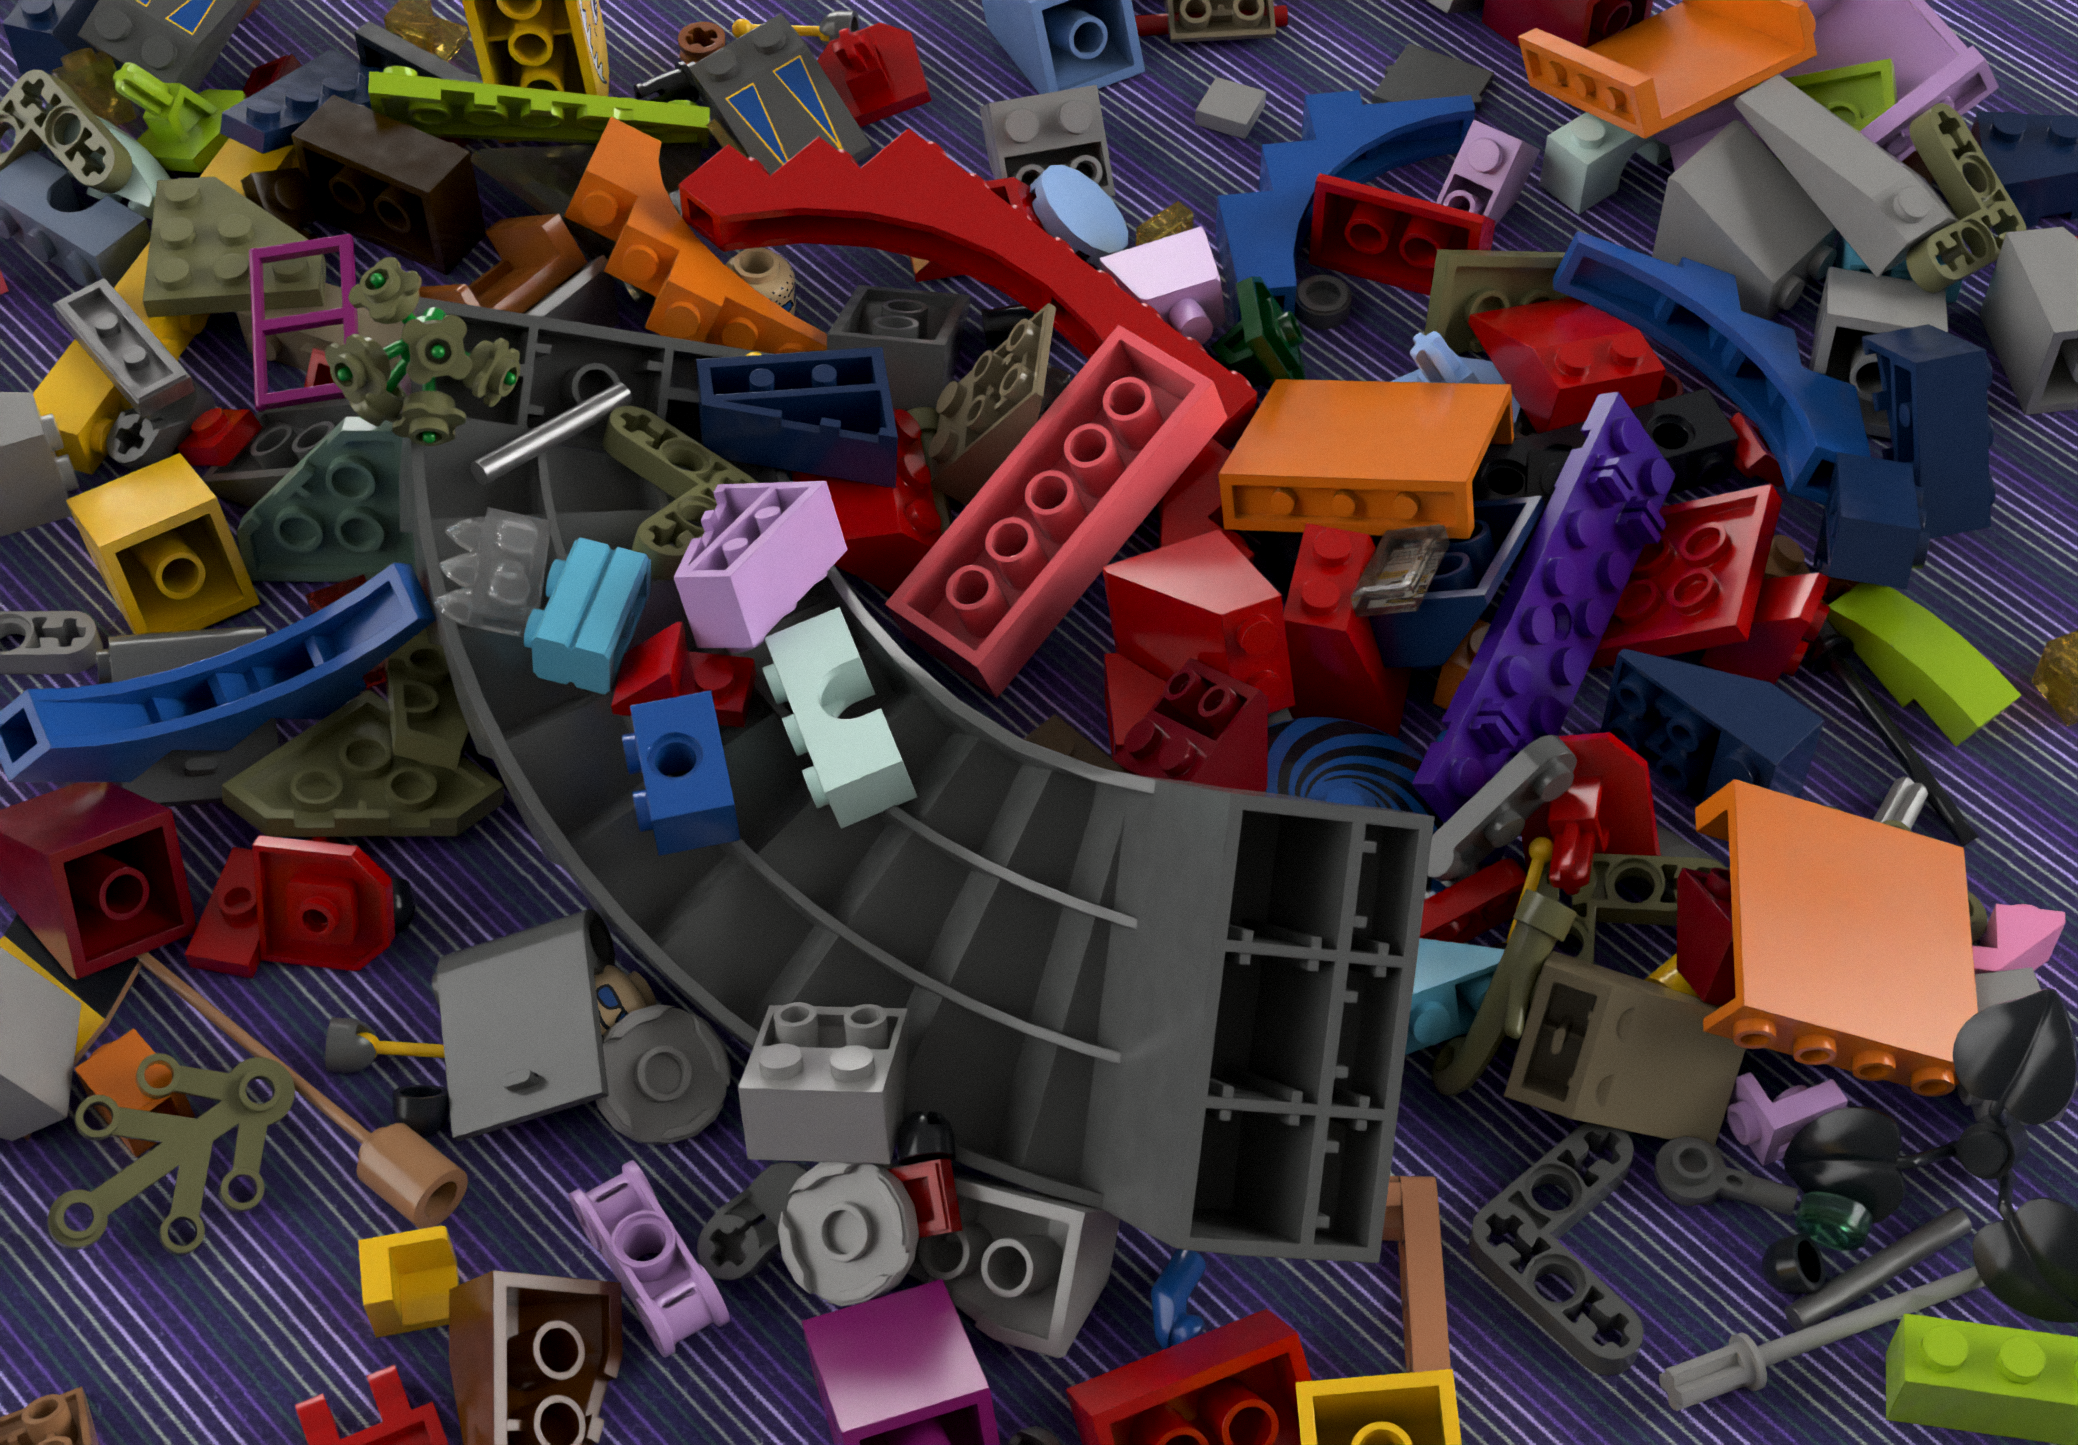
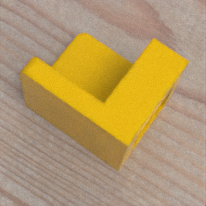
M434 1226L358 1240L363 1306L376 1338L449 1325V1289L459 1285L457 1258L445 1226Z

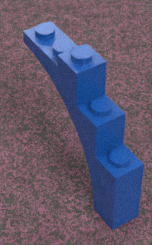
M1359 90L1305 95L1302 124L1303 141L1262 144L1259 179L1260 192L1217 196L1215 237L1235 325L1242 320L1236 283L1251 276L1263 279L1284 313L1291 311L1293 315L1295 314L1297 289L1295 263L1311 233L1315 181L1319 173L1365 184L1401 166L1430 157L1459 153L1475 117V106L1471 95L1365 105L1362 103Z
M1576 232L1553 276V289L1593 305L1640 329L1676 352L1706 375L1739 406L1748 418L1755 422L1760 434L1777 459L1789 494L1825 506L1837 452L1871 457L1856 386L1803 368L1794 329L1741 311L1735 275L1682 257L1676 266L1583 232Z
M394 562L354 591L318 612L266 637L220 655L168 671L119 682L73 688L25 690L0 711V761L8 782H132L171 750L229 751L270 718L322 720L367 688L362 676L436 619L412 564Z

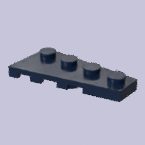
M329 50L222 112L220 134L262 154L293 145L291 134L332 95L357 105H364L372 110L368 94L369 71L383 72L384 69L367 67L335 51Z

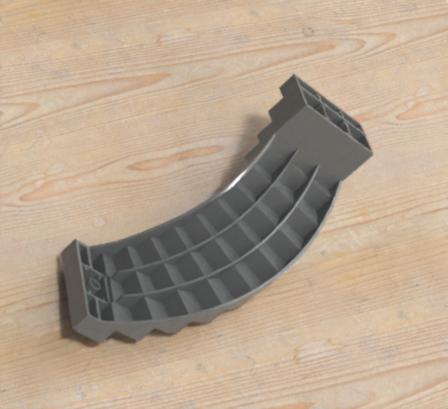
M419 297L418 304L412 312L416 317L422 316L426 309L436 307L443 310L446 315L459 316L465 322L467 333L463 337L464 351L471 353L481 341L488 340L494 343L497 339L503 338L509 342L508 349L514 348L520 352V374L513 390L507 396L501 397L499 402L493 407L484 404V396L481 398L474 396L472 390L464 386L463 379L456 380L449 375L436 377V391L451 396L455 401V408L462 410L466 414L465 424L455 428L454 440L438 446H421L413 443L410 438L402 439L399 476L400 532H413L417 578L436 619L426 627L428 642L443 646L456 696L477 753L494 760L518 812L546 859L566 869L595 911L603 918L604 922L635 958L656 968L697 1009L741 1044L752 1050L769 1005L783 1006L789 1003L803 1002L812 1006L855 1007L862 1004H874L882 1008L908 1009L909 1032L903 1121L915 1111H922L925 1116L930 1111L941 1113L951 1123L956 1148V1158L954 1160L968 1167L1044 1194L1102 1209L1178 1249L1241 1256L1379 1263L1435 816L1117 772L1099 768L1023 740L960 701L906 655L863 607L833 565L827 571V576L816 583L797 602L796 608L791 613L785 615L765 637L840 607L875 695L853 703L838 718L853 719L877 709H882L917 798L897 806L894 805L883 812L841 829L830 804L817 809L804 779L802 770L814 765L809 752L799 756L796 755L784 727L782 718L794 713L789 701L777 705L762 668L774 663L766 641L764 640L761 645L752 650L741 653H732L726 648H697L675 580L651 578V593L627 651L672 624L683 622L688 652L754 658L756 678L745 727L718 725L735 803L740 840L659 856L654 830L640 832L632 792L646 788L643 773L629 775L621 736L622 734L635 732L632 716L612 714L611 704L621 666L610 692H607L605 695L577 688L573 682L565 685L538 678L533 672L532 649L524 646V633L532 610L534 608L545 610L549 597L546 596V583L554 560L566 561L575 540L581 537L608 544L612 550H615L617 547L631 550L641 523L676 499L614 459L605 451L602 441L609 416L486 485L476 481L471 472V463L618 382L626 385L631 393L632 403L628 406L643 408L655 414L702 445L698 413L697 359L746 356L750 352L759 351ZM759 352V353H761L762 355L772 354V353ZM408 374L398 384L407 395L422 391V384L412 381ZM726 460L758 483L790 482L785 469ZM672 464L680 469L692 471L684 466ZM686 520L695 526L703 528L702 524L699 522ZM677 771L669 774L668 777H681L689 772Z

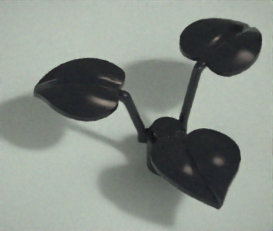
M2043 989L2022 998L1989 1006L1973 1015L1958 1032L1953 1047V1062L1956 1075L1962 1086L1971 1095L1984 1100H1992L1988 1109L1989 1114L1968 1127L1960 1136L1959 1141L1954 1140L1946 1145L1913 1155L1899 1156L1901 1131L1895 1120L1876 1109L1850 1106L1827 1112L1803 1127L1790 1142L1783 1158L1785 1171L1823 1213L1834 1220L1849 1225L1863 1226L1883 1221L1897 1210L1906 1192L1905 1180L1900 1170L1914 1169L1950 1157H1959L1963 1167L1972 1175L1981 1179H1997L1999 1182L1997 1206L2003 1220L1985 1225L1974 1237L1972 1242L1973 1260L1979 1276L1997 1298L2021 1313L2044 1321L2059 1323L2078 1322V1210L2070 1204L2047 1197L2031 1199L2025 1202L2016 1212L2012 1206L2013 1185L2017 1182V1176L2012 1168L2025 1157L2029 1145L2027 1132L2019 1121L2035 1125L2042 1124L2053 1118L2067 1105L2076 1084L2078 1065L2074 1029L2066 1007L2055 989Z

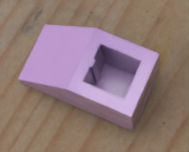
M1473 120L1436 203L1486 216L1495 220L1496 226L1517 201L1540 149L1477 120Z

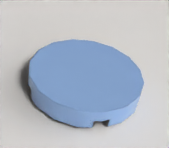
M1050 165L1031 184L1030 192L1036 193L1037 196L1032 205L1044 230L1053 238L1059 237L1066 241L1075 253L1080 250L1084 254L1089 255L1090 257L1086 260L1087 263L1100 265L1099 258L1120 252L1128 245V229L1122 214L1113 200L1097 183L1080 171L1065 165Z

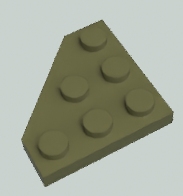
M216 177L158 180L143 293V304L147 316L163 317L251 311L249 250L251 248L274 246L309 239ZM324 254L264 263L265 310L324 306L327 267Z
M371 690L365 691L221 785L223 804L263 834L271 837L458 836L504 803V784L464 756L456 771L441 766L426 765L418 760L394 755L388 702Z

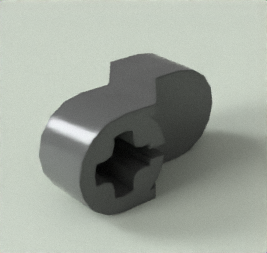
M192 379L194 392L144 418L134 408L121 411L107 437L106 448L109 455L130 472L137 471L170 457L176 446L180 445L192 433L191 426L193 422L203 413L215 408L213 396Z
M790 1162L772 1164L762 1171L746 1190L723 1205L705 1225L698 1238L697 1253L699 1262L707 1273L723 1280H744L752 1278L759 1273L781 1251L778 1234L781 1212L787 1211L788 1202L793 1195L789 1194L797 1179L812 1168L804 1164ZM767 1217L766 1220L757 1225L758 1222Z

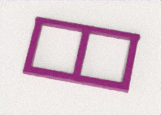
M343 234L261 248H251L249 250L255 409L263 412L269 409L346 398L342 390L335 383L268 393L266 336L343 324L344 344H346L348 336L359 334L357 308L353 307L348 298L351 289L356 285L353 237L351 234ZM340 252L342 308L265 319L264 263Z

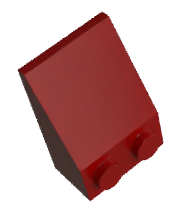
M1566 297L1474 313L1469 316L1468 324L1505 383L1511 384L1512 394L1538 434L1586 421L1598 394L1619 392L1630 409L1656 401L1666 369L1640 330L1573 297Z

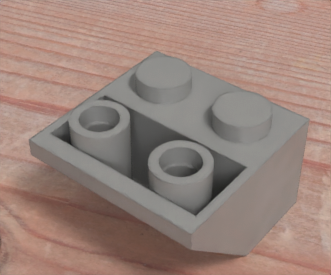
M1097 85L992 102L980 107L988 160L995 180L1015 177L1031 187V184L1050 165H1065L1080 171L1093 180L1109 197L1115 196Z
M794 1002L783 1006L769 1005L738 1087L747 1158L752 1160L890 1164L897 1142L898 1130L903 1122L909 1032L908 1009L882 1008L874 1004H862L855 1007L812 1006L803 1002Z

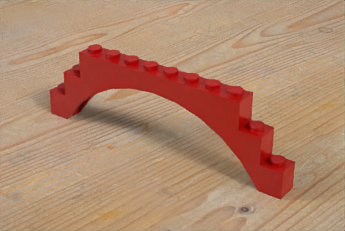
M908 128L860 168L856 160L847 151L835 149L818 136L771 175H769L766 168L753 157L746 158L728 144L679 183L684 221L723 252L806 243L870 247L932 261L995 287L1034 313H1038L1048 303L1055 306L1053 327L1088 360L1113 330L1120 325L1211 379L1219 394L1227 420L1157 503L1160 522L1159 548L1219 529L1253 564L1254 553L1250 550L1245 540L1236 532L1224 529L1218 473L1233 449L1228 448L1242 436L1255 414L1258 392L1252 388L1249 381L1243 375L1236 371H1229L1210 357L1197 340L1191 337H1184L1164 322L1160 314L1152 306L1146 303L1140 304L1119 288L1111 275L1103 270L1094 269L1078 257L1066 241L1059 237L1053 238L1037 226L1025 210L1017 205L1008 204L991 191L987 183L979 175L966 172L950 160L944 150L935 142L925 141Z

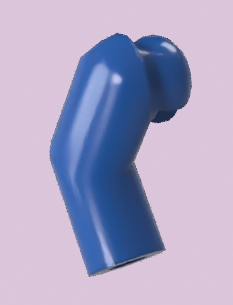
M1177 1249L1152 1286L1151 1300L1154 1335L1163 1349L1205 1333L1203 1329L1206 1325L1203 1319L1197 1315L1186 1314L1187 1300L1206 1269L1204 1259L1196 1251Z

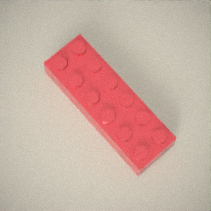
M1118 325L884 604L904 635L997 699L1101 573L1102 567L1111 561L1227 420L1226 412L1214 382Z

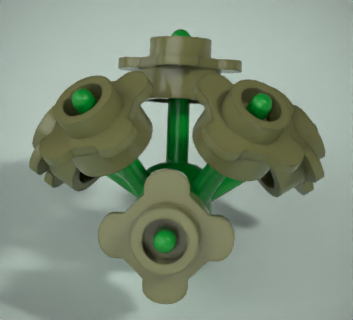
M386 257L364 273L360 284L355 285L351 289L348 298L353 307L366 308L369 311V316L375 322L394 324L402 321L404 326L401 331V339L382 348L377 341L370 337L352 334L346 338V344L342 346L337 343L328 345L325 349V358L330 366L333 381L342 390L344 396L350 401V406L361 419L374 426H381L385 420L392 422V431L395 435L410 438L413 443L421 446H438L455 439V428L465 424L466 414L462 410L455 408V401L451 396L436 391V377L449 375L456 380L463 379L464 386L471 389L474 396L478 398L484 396V404L493 407L499 402L501 397L507 396L513 390L520 374V352L514 348L508 349L509 342L499 338L494 343L488 340L481 341L469 353L464 351L463 337L467 333V326L459 316L446 315L443 310L431 307L426 309L422 316L416 317L412 312L419 301V289L422 279L416 271L406 272L403 270L397 258ZM401 355L402 358L391 370L389 360ZM408 374L412 381L422 384V391L407 395L398 384Z

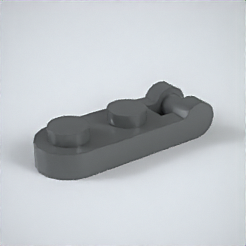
M1543 736L1527 745L1432 835L1427 875L1429 878L1441 882L1446 887H1450L1479 872V864L1492 851L1511 843L1520 835L1525 827V820L1544 802L1558 798L1571 786L1574 780L1573 771L1576 767L1577 759L1558 736Z

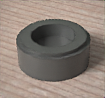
M1314 275L1302 280L1296 289V318L1302 324L1320 330L1332 329L1342 325L1350 314L1352 297L1350 288L1342 280L1329 275Z

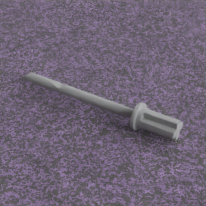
M1976 1266L1759 1346L1747 1334L1743 1332L1737 1333L1730 1337L1729 1345L1666 1368L1664 1373L1659 1374L1660 1387L1668 1393L1669 1405L1675 1411L1738 1388L1746 1387L1751 1391L1763 1389L1767 1383V1366L1900 1318L1904 1313H1913L1986 1285L1979 1276Z

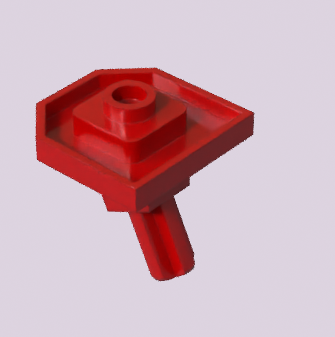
M881 22L853 33L849 28H843L838 31L840 37L831 40L817 59V62L859 127L932 101L917 46L909 31Z
M1610 732L1558 736L1577 759L1576 767L1573 771L1574 780L1561 796L1552 801L1544 802L1525 820V827L1521 832L1527 870H1529L1532 861L1528 851L1530 843L1538 837L1549 838L1554 843L1549 881L1552 887L1564 889L1566 895L1578 894L1580 887L1589 884L1594 853L1661 856L1648 761Z
M262 835L257 837L252 844L262 961L359 971L390 946L395 938L392 878L358 846L339 844L338 839L335 837H312L307 840Z

